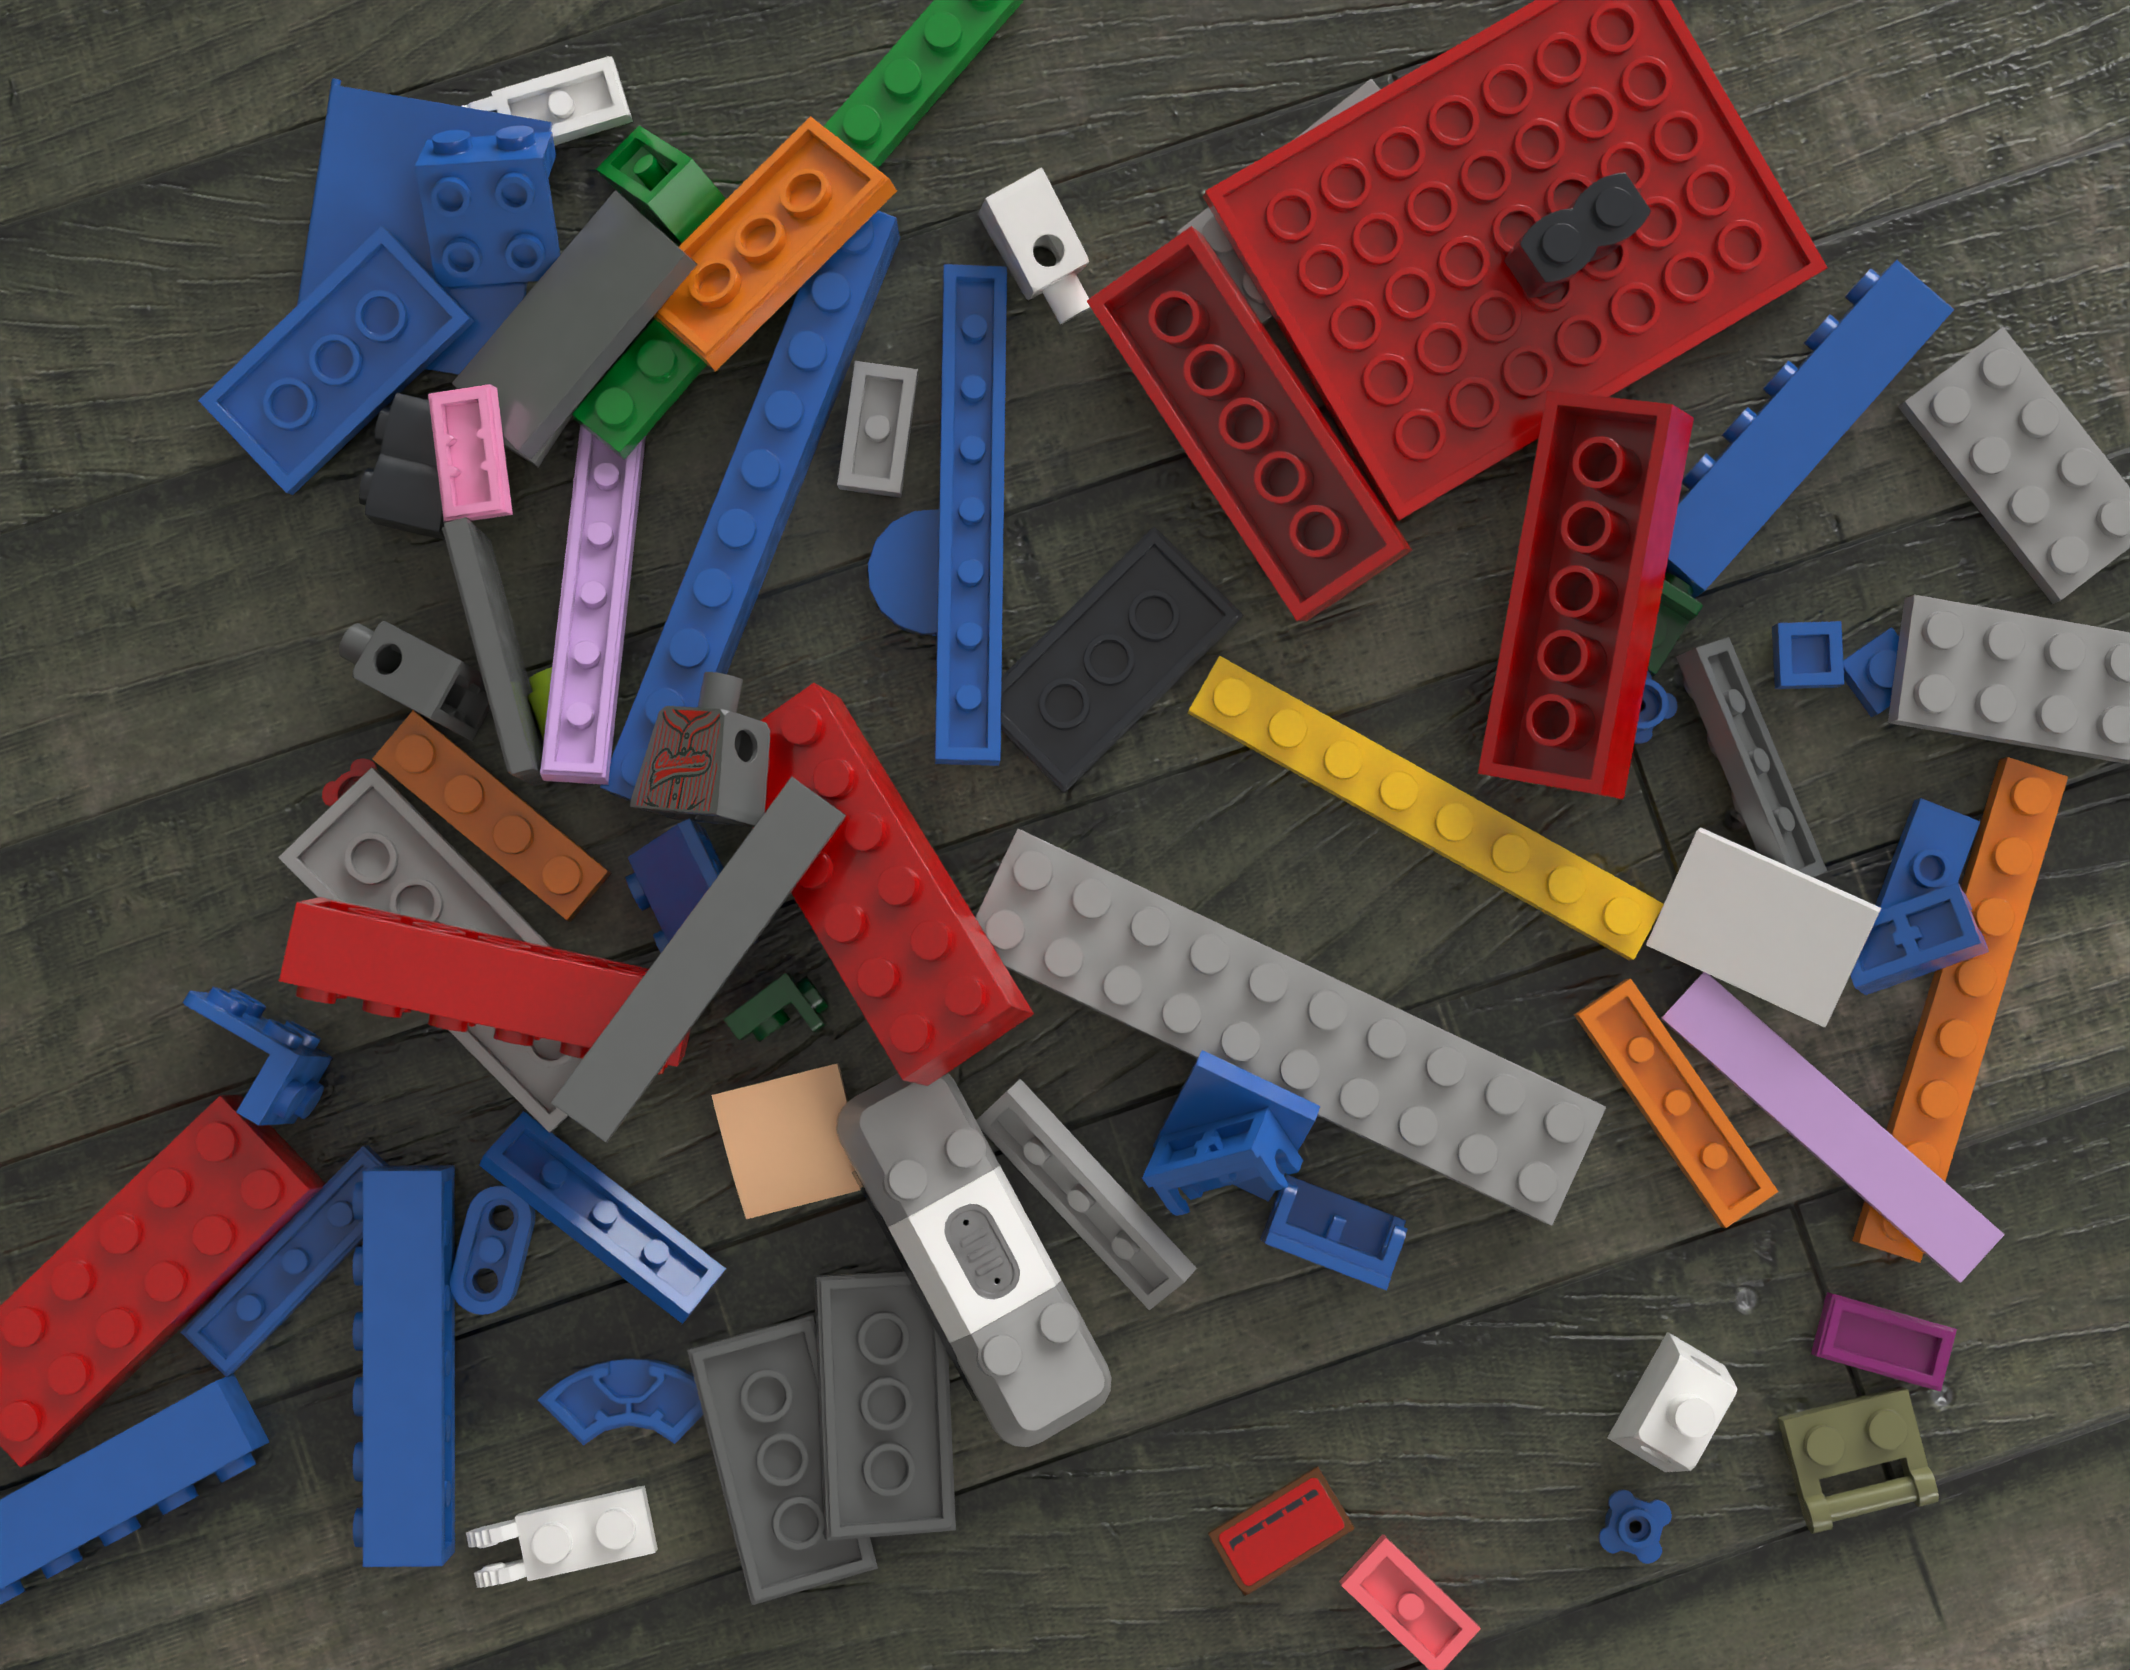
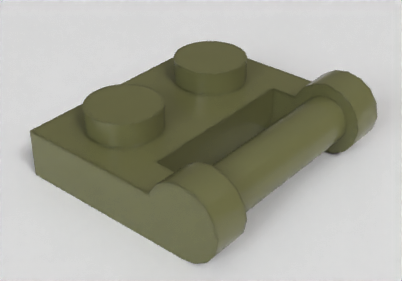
M1900 1386L1777 1418L1802 1514L1811 1534L1831 1530L1833 1527L1832 1522L1910 1502H1914L1917 1507L1939 1501L1937 1484L1932 1471L1928 1467L1908 1389ZM1897 1459L1901 1461L1905 1477L1824 1497L1819 1479Z

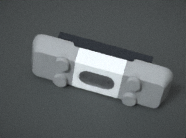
M946 1073L929 1086L904 1081L899 1074H896L847 1102L837 1117L836 1131L839 1141L855 1169L852 1174L973 1401H979L997 1435L1012 1446L1030 1447L1043 1442L1096 1411L1105 1403L1111 1391L1112 1377L1108 1365L951 1075Z

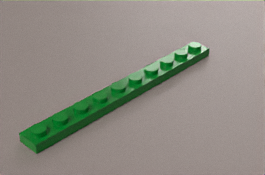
M933 0L824 127L878 169L1024 0ZM655 319L572 415L581 426L625 460L707 364Z

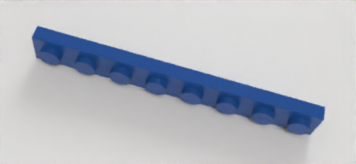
M944 264L935 764L999 766L1007 303V267Z

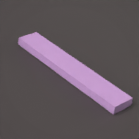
M580 425L540 769L543 781L608 785L646 436L627 458L623 460Z
M1703 972L1661 1018L1667 1026L1956 1282L1961 1283L2005 1235L1709 974Z

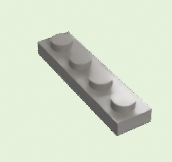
M1021 1079L976 1120L980 1129L1148 1310H1151L1185 1283L1197 1269Z

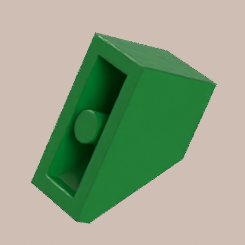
M640 125L596 168L598 173L616 191L678 246L726 200L724 195L692 158Z

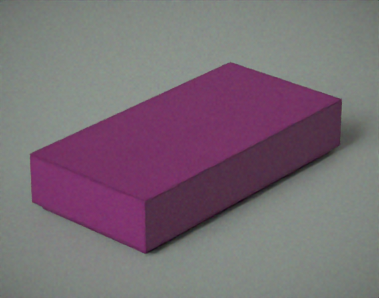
M1827 1292L1811 1354L1941 1392L1957 1329Z

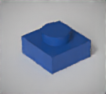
M1841 621L1777 623L1772 626L1775 689L1838 688L1844 685Z
M1892 627L1843 660L1844 680L1870 717L1878 715L1888 708L1891 703L1899 636Z

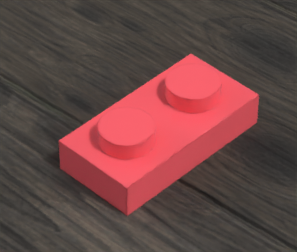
M1384 1534L1378 1538L1339 1581L1341 1586L1429 1670H1444L1481 1629L1471 1617Z

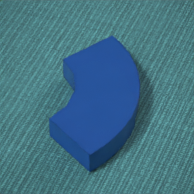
M617 1359L589 1366L566 1377L538 1399L582 1445H585L604 1431L625 1426L654 1430L675 1444L703 1415L693 1373L666 1362L650 1359Z

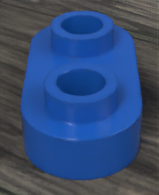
M498 1185L481 1191L470 1203L451 1273L450 1287L454 1299L463 1309L474 1314L483 1315L496 1312L513 1300L519 1288L535 1225V1209L505 1185ZM499 1205L508 1206L514 1214L513 1224L508 1229H501L494 1223L493 1213ZM483 1268H489L497 1275L498 1284L492 1292L482 1290L477 1283L478 1273Z

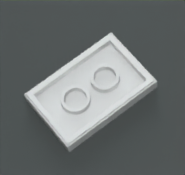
M1700 827L1696 831L1646 945L1822 1027H1826L1881 908Z

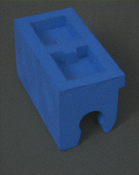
M1957 882L1882 909L1850 975L1854 987L1864 995H1868L1988 953L1989 949L1980 929H1978L1972 915V906L1966 894L1961 890L1960 884Z
M1266 1107L1161 1136L1142 1179L1148 1188L1153 1187L1167 1209L1172 1214L1179 1216L1189 1213L1190 1209L1186 1200L1179 1194L1178 1187L1192 1200L1202 1197L1205 1191L1262 1177L1270 1189L1277 1191L1288 1187L1284 1175L1280 1172L1285 1171L1287 1175L1299 1172L1303 1159L1270 1108Z
M1285 1174L1284 1177L1288 1187L1278 1191L1260 1240L1267 1245L1387 1291L1392 1272L1406 1237L1407 1228L1404 1227L1406 1220Z

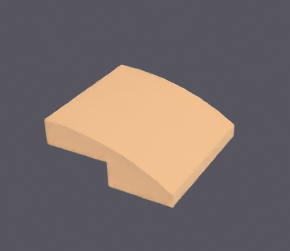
M839 1063L711 1095L726 1154L746 1219L861 1190L852 1174L855 1169L843 1149L836 1131L837 1117L842 1107L848 1102Z

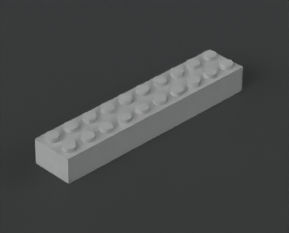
M1017 829L975 917L1007 969L1196 1059L1202 1050L1319 1105L1318 1117L1549 1225H1553L1606 1109V1106L1020 829Z

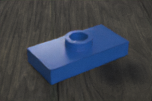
M1922 798L1914 800L1875 905L1882 910L1957 883L1980 821Z

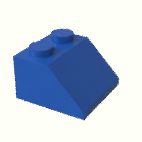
M690 818L675 825L627 857L634 870V873L625 877L629 889L642 911L650 907L652 908L662 928L661 931L653 934L660 953L724 869L705 828Z

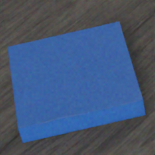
M1202 1050L1165 1119L1153 1147L1156 1148L1161 1136L1269 1107L1298 1152L1317 1118L1320 1106ZM1262 1177L1233 1184L1268 1202L1275 1192L1266 1185Z

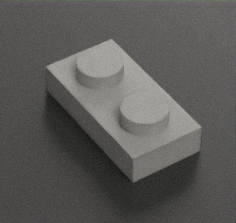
M855 361L837 482L840 490L901 498L919 376L918 369Z

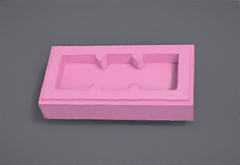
M489 384L428 394L444 522L464 517L474 521L513 515L497 388Z

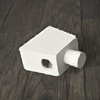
M1042 167L985 198L978 216L1025 298L1030 300L1043 293L1059 324H1063L1090 309L1091 307L1087 303L1089 297L1076 275L1089 263L1088 256ZM1044 247L1052 251L1056 258V265L1050 267L1040 265L1033 255V249Z
M1667 1332L1607 1438L1664 1472L1691 1471L1698 1463L1737 1392V1386L1725 1365Z

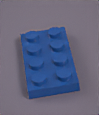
M381 225L198 401L287 494L294 495L381 412L382 408L386 407L395 398L396 393L404 390L475 321L405 247Z

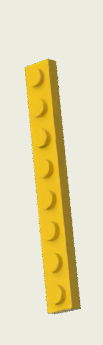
M1220 655L1188 711V714L1627 960L1635 959L1664 904Z

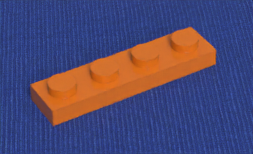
M414 710L372 758V760L567 921L571 922L611 874L608 869Z
M1631 978L1625 979L1574 1014L1720 1227H1729L1779 1192Z

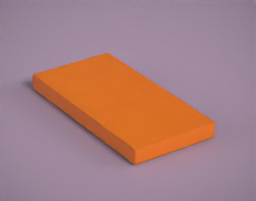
M810 116L679 246L681 250L697 263V266L653 317L716 372L897 192L896 188L886 175Z

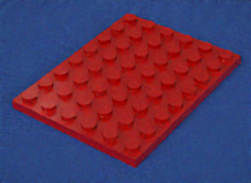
M1535 0L1206 190L1203 195L1205 202L1394 523L1539 439L1547 391L1611 397L1828 268L1672 0ZM1626 173L1651 209L1643 225L1612 253L1601 259L1588 262L1559 289L1544 296L1529 298L1504 262L1510 249L1537 221L1550 213L1567 209L1594 182L1612 174Z

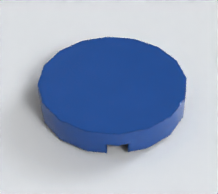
M939 509L913 511L893 521L875 541L868 562L870 591L881 613L899 629L923 636H937Z

